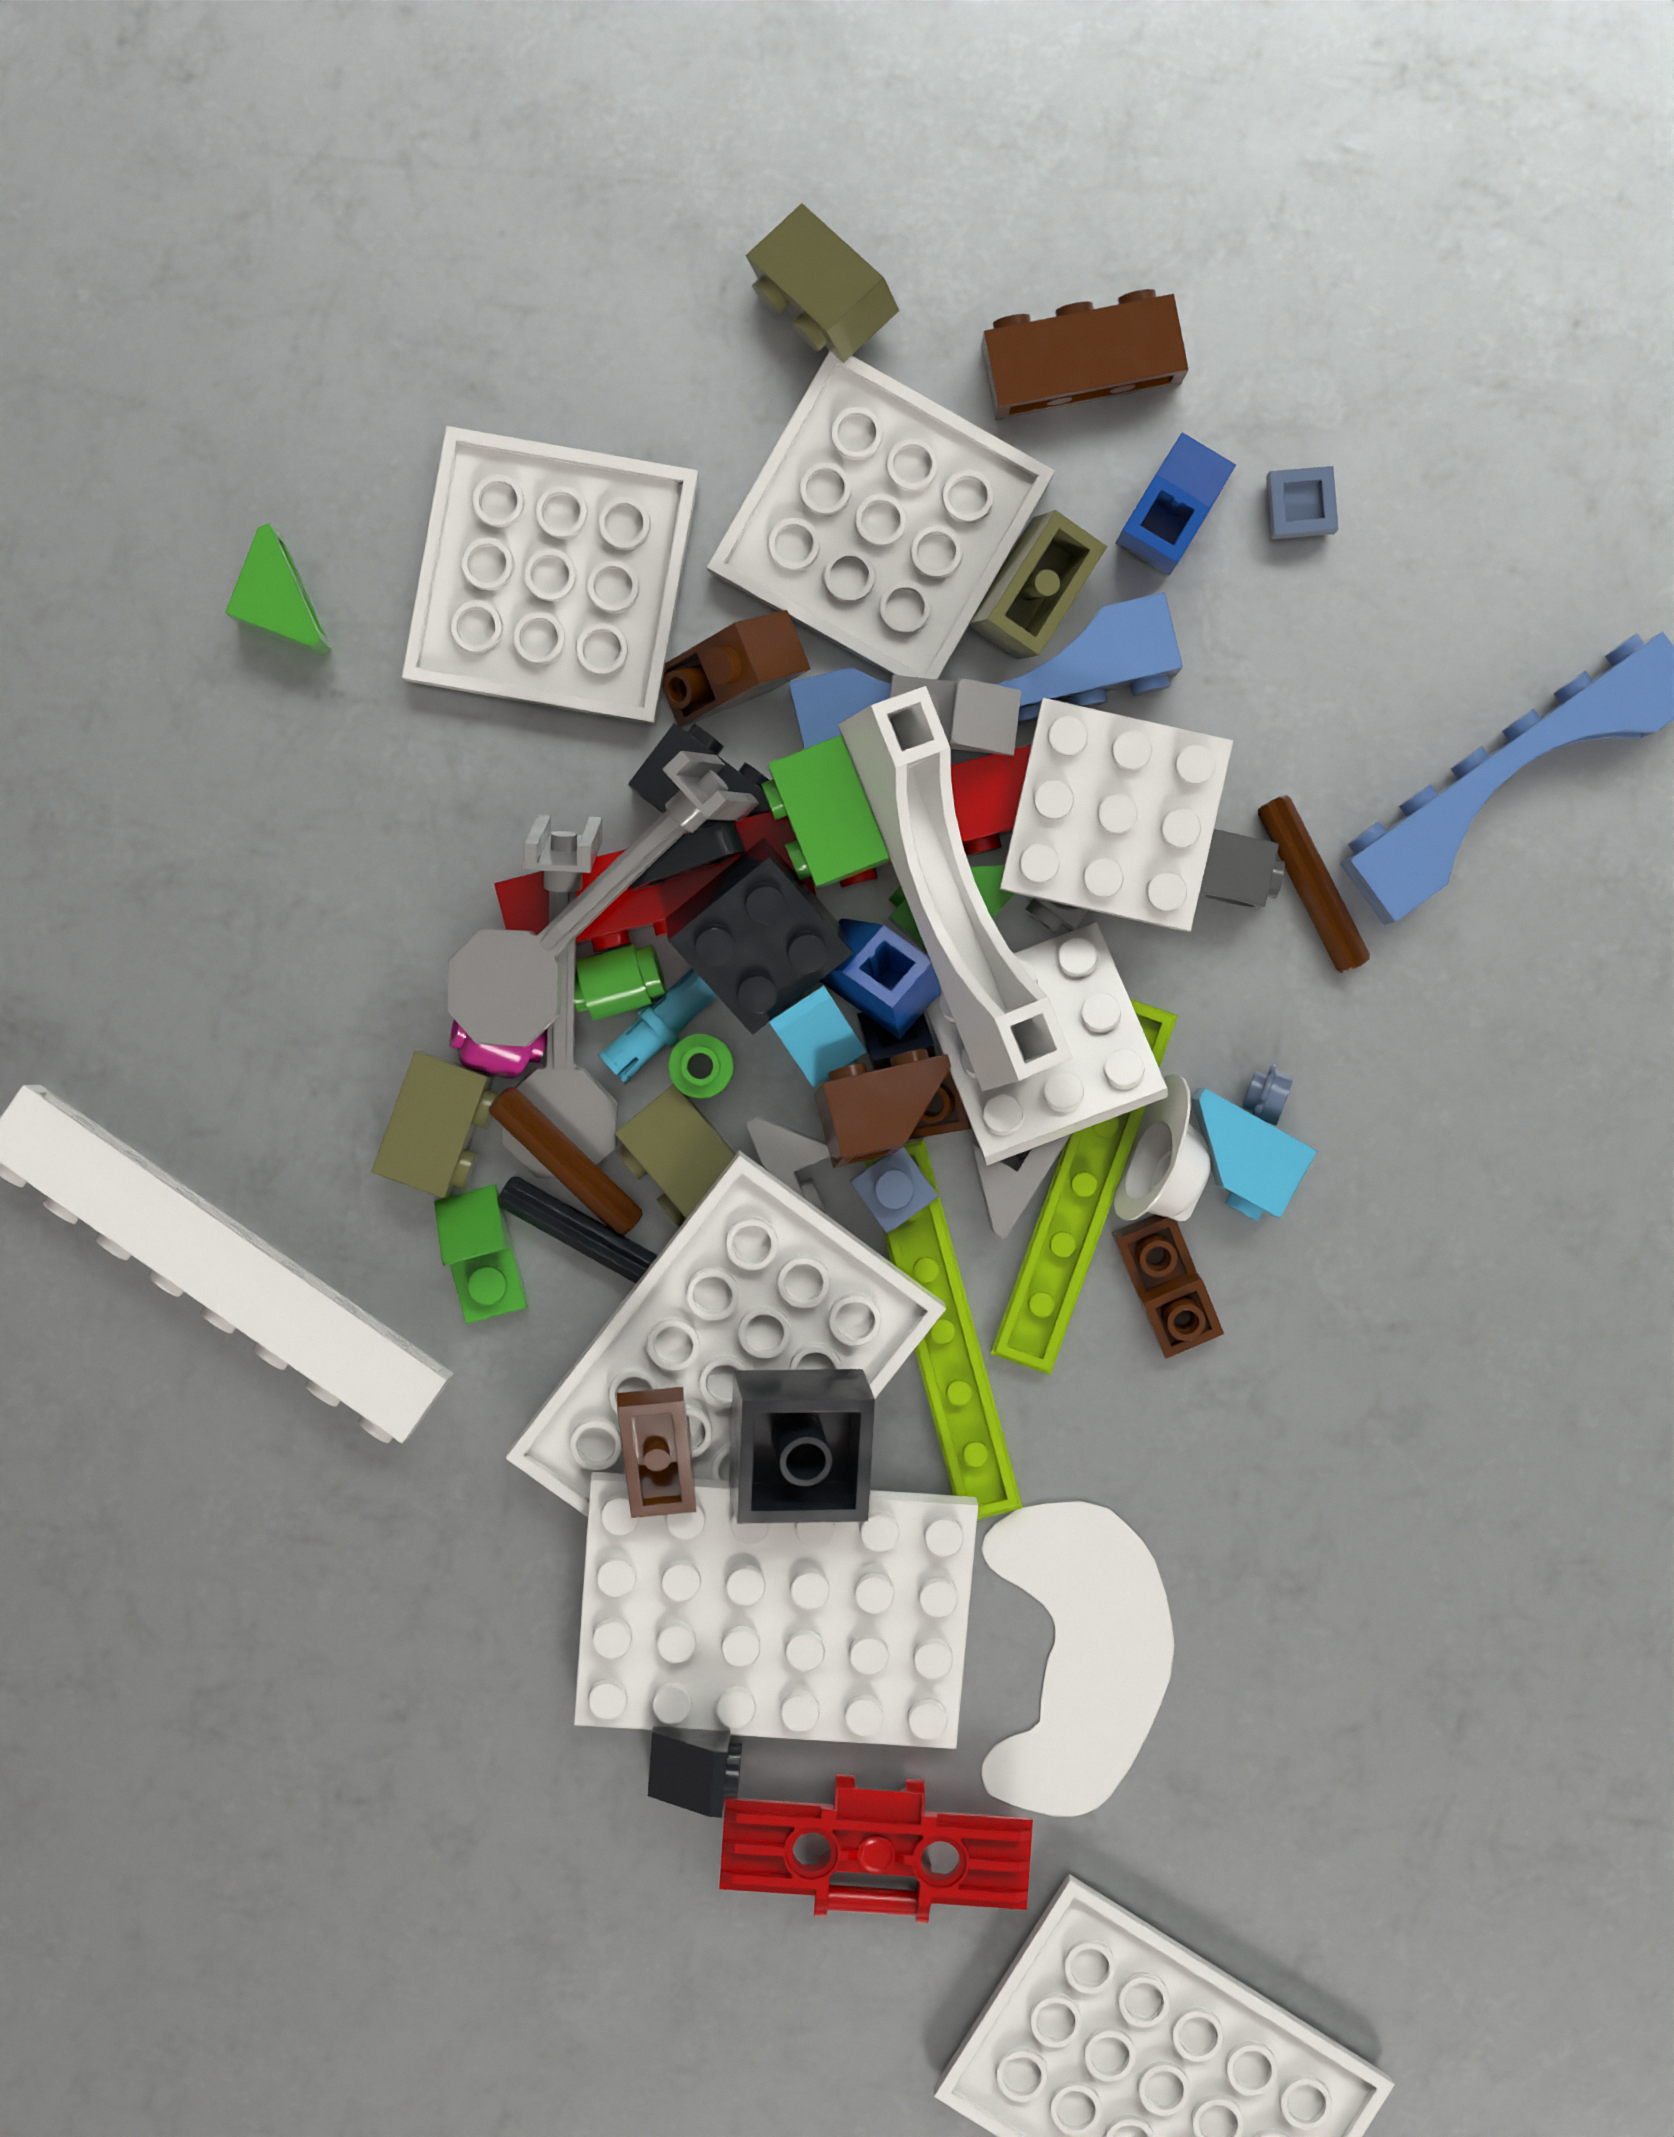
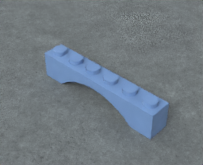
M1165 592L1102 607L1085 630L1054 658L1023 676L997 684L1021 690L1017 725L1037 720L1043 698L1060 702L1068 701L1069 704L1091 708L1108 702L1106 692L1131 687L1132 695L1140 696L1169 688L1168 677L1177 675L1183 668ZM852 667L789 682V690L803 748L806 749L841 735L837 724L870 705L890 699L891 683L875 679Z
M1664 632L1644 642L1636 633L1605 655L1611 664L1609 668L1594 679H1591L1586 671L1577 675L1553 693L1560 702L1557 706L1541 717L1534 708L1502 730L1508 741L1488 755L1483 746L1479 747L1450 768L1457 779L1439 792H1436L1431 784L1427 785L1399 806L1405 816L1385 830L1378 821L1348 843L1354 854L1341 862L1340 865L1384 925L1397 922L1448 884L1456 853L1473 818L1492 793L1520 767L1549 750L1572 742L1601 738L1640 739L1657 732L1674 720V646Z

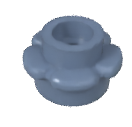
M1276 1064L1270 1066L1267 1075L1257 1071L1254 1072L1242 1105L1244 1108L1253 1110L1252 1115L1273 1125H1277L1294 1079L1293 1077L1276 1072L1278 1066Z

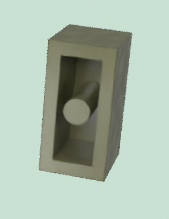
M803 203L745 255L758 278L752 284V287L760 299L776 314H779L785 308L795 318L792 322L795 330L812 349L819 352L825 346L843 363L900 311L885 278Z
M1057 510L1033 517L997 574L968 626L1017 660L1040 656L1108 546Z
M414 1051L371 1172L441 1198L452 1196L455 1186L465 1189L472 1175L478 1155L475 1152L469 1151L476 1127L487 1129L492 1119L488 1109L493 1100L499 1095V1093L490 1090L495 1077L468 1069L458 1063L424 1051Z
M674 1084L615 1132L616 1136L623 1143L615 1152L639 1180L647 1173L653 1178L664 1192L656 1199L657 1202L679 1228L736 1155L735 1151L692 1100L679 1091Z

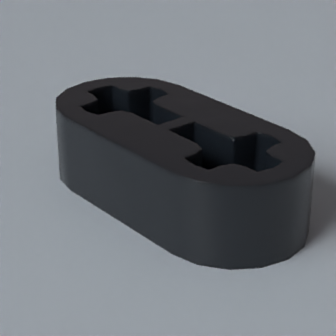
M736 821L722 822L681 836L628 887L629 892L659 885L744 854L746 850Z

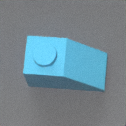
M822 986L769 1021L812 1087L823 1080L829 1082L827 1073L832 1070L859 1064L856 1059L867 1052L825 986Z
M1197 1088L1191 1099L1201 1135L1204 1137L1210 1152V1165L1215 1184L1230 1192L1225 1204L1257 1222L1263 1212L1281 1218L1314 1159L1317 1150L1210 1090Z

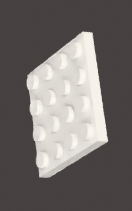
M829 351L709 562L707 570L778 612L787 610L792 620L891 676L901 675L938 680L966 632L971 619L1051 482L1055 470L856 357L850 356L843 363Z
M446 426L402 679L413 683L655 725L697 492L698 470Z

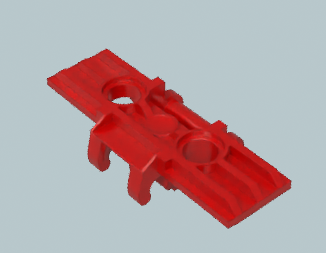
M836 1773L834 1804L725 1797L719 1889L815 1896L814 1916L826 1917L827 1911L915 1916V1923L928 1924L931 1904L1027 1910L1033 1818L925 1811V1779L905 1778V1786L901 1791L860 1789L855 1784V1774ZM804 1834H820L830 1844V1848L824 1854L817 1856V1864H802L794 1855L793 1846L796 1840ZM934 1842H947L959 1854L956 1867L947 1874L932 1872L931 1864L922 1858L925 1848ZM835 1871L868 1873L872 1875L913 1876L917 1879V1889L829 1884V1879Z

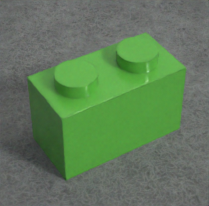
M842 735L768 763L773 779L761 783L775 820L788 816L797 840L787 843L785 846L799 881L811 876L815 888L818 890L889 862V854Z

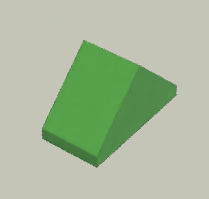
M271 523L259 527L225 613L240 624L320 655L331 651V645L282 534Z

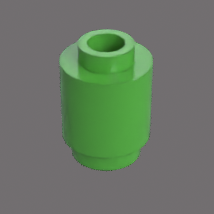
M632 943L576 960L575 1007L578 1012L589 1010L594 1021L653 1004V997L667 993L663 971L652 944L638 948L636 943Z
M708 1034L690 1035L682 1039L672 1050L668 1063L669 1075L676 1088L685 1095L693 1098L712 1097L724 1091L731 1083L735 1072L734 1056L728 1045L715 1036ZM699 1053L708 1055L713 1062L711 1074L704 1079L692 1076L688 1068L690 1059Z

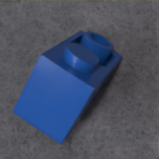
M1182 432L1122 529L1115 544L1170 576L1215 503L1236 464Z
M841 918L838 922L847 932L853 954L821 979L820 982L894 1036L901 1039L941 993L929 956L883 924Z

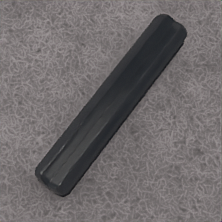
M511 1177L504 1185L498 1197L500 1208L634 1283L640 1280L658 1256L625 1236L616 1234L607 1226L520 1177Z

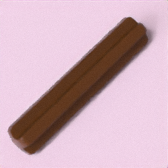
M1282 795L1263 804L1258 809V816L1271 841L1279 843L1277 853L1281 861H1285V869L1336 970L1340 973L1349 972L1365 964L1370 959V953L1292 799L1288 795Z
M508 1087L493 1100L488 1109L489 1113L611 1231L618 1235H625L637 1225L643 1216L642 1209L517 1088Z

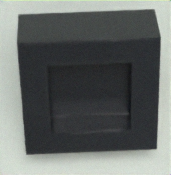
M863 1012L857 1013L859 1029L873 1071L891 1067L889 1060L891 1057L913 1050L927 1049L929 1058L936 1057L935 1044L924 1013L901 1039L894 1036Z

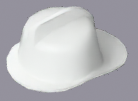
M1178 1074L1168 1075L1163 1078L1168 1089V1097L1148 1104L1145 1107L1129 1158L1115 1192L1114 1206L1116 1214L1125 1221L1136 1220L1146 1212L1168 1217L1176 1221H1186L1191 1217L1207 1184L1211 1169L1210 1152L1204 1137L1188 1123L1191 1110L1190 1090L1186 1079Z

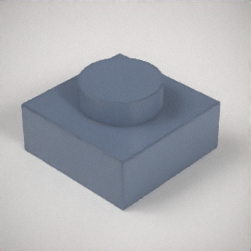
M1333 466L1269 471L1266 475L1271 539L1335 534L1339 530Z
M901 1147L895 1154L883 1156L849 1181L887 1234L939 1197L904 1147Z

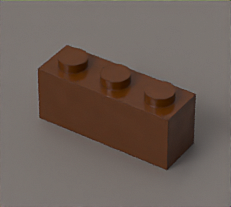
M1143 289L1120 296L1118 298L1119 304L1094 309L1092 302H1076L1056 309V317L1031 321L1029 314H1015L994 321L992 323L993 329L985 330L983 333L981 349L995 420L1182 384L1189 368L1174 294L1157 297L1154 289Z

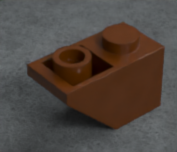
M784 610L734 622L666 662L662 688L677 725L684 727L769 693L811 670L788 611Z
M918 1049L891 1057L889 1059L891 1067L867 1073L865 1064L860 1063L828 1072L829 1082L822 1083L814 1093L833 1168L895 1154L903 1147L951 1067L948 1054L929 1058L927 1049Z

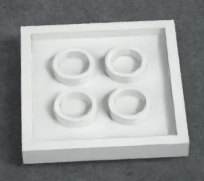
M1043 698L1040 704L999 890L1190 932L1234 740Z
M1097 922L1013 953L1028 975L1049 996L1073 1058L1020 1081L982 1091L940 983L941 993L925 1010L942 1054H948L951 1064L950 1074L986 1165L993 1164L1168 1097L1166 1083Z

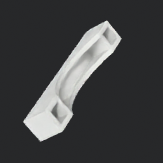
M924 686L870 705L837 724L982 1091L1020 1081L1073 1058L1049 996L1028 975L1007 946L992 920L975 883L963 848L955 814L951 783V748L927 687Z

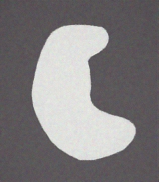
M1083 1501L1044 1503L1017 1509L995 1523L985 1535L981 1548L984 1559L989 1567L999 1576L1019 1586L1041 1602L1052 1616L1055 1625V1643L1047 1660L1043 1681L1040 1721L1031 1730L1010 1736L996 1744L984 1759L981 1777L987 1793L994 1798L1025 1810L1049 1816L1074 1817L1093 1811L1104 1803L1131 1768L1147 1738L1170 1681L1175 1644L1167 1595L1155 1559L1143 1540L1107 1507Z

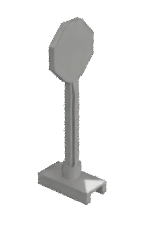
M680 751L663 768V771L680 789L665 804L667 810L540 934L536 935L533 931L479 929L448 959L447 1011L476 1044L529 1046L561 1013L562 964L558 959L559 954L686 831L693 833L707 819L742 821L759 804L750 793L727 791V785L717 775L725 766L717 755Z
M538 815L524 842V870L544 871L543 887L549 891V924L577 898V891L583 889V873L591 872L602 844V817H589L583 834L577 835L573 831L551 832V815ZM575 938L558 956L559 962L562 964L561 1013L548 1027L547 1064L538 1065L515 1088L529 1099L597 1165L616 1149L617 1136L615 1132L617 1131L618 1102L584 1067H578L574 1063ZM502 1126L501 1143L536 1178L557 1179Z

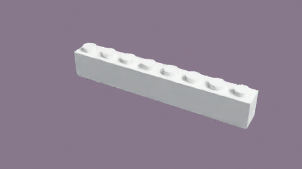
M23 1085L1 1116L0 1176L19 1187H24L26 1182L31 1184L47 1196L43 1204L52 1213L72 1224H76L78 1219L84 1221L99 1232L95 1240L105 1250L123 1260H128L132 1255L150 1267L152 1270L148 1274V1278L158 1287L176 1297H180L183 1292L204 1305L200 1313L211 1324L230 1334L236 1328L257 1342L253 1347V1351L259 1357L281 1370H285L289 1364L309 1378L305 1387L320 1400L334 1407H337L340 1401H342L362 1415L357 1421L358 1424L380 1441L389 1443L392 1438H395L403 1444L410 1438L454 1376V1373L42 1085Z

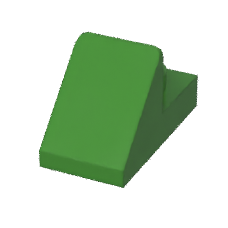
M497 1184L434 1201L441 1260L443 1266L450 1265L466 1324L530 1306L504 1209L500 1208L498 1203L500 1194Z

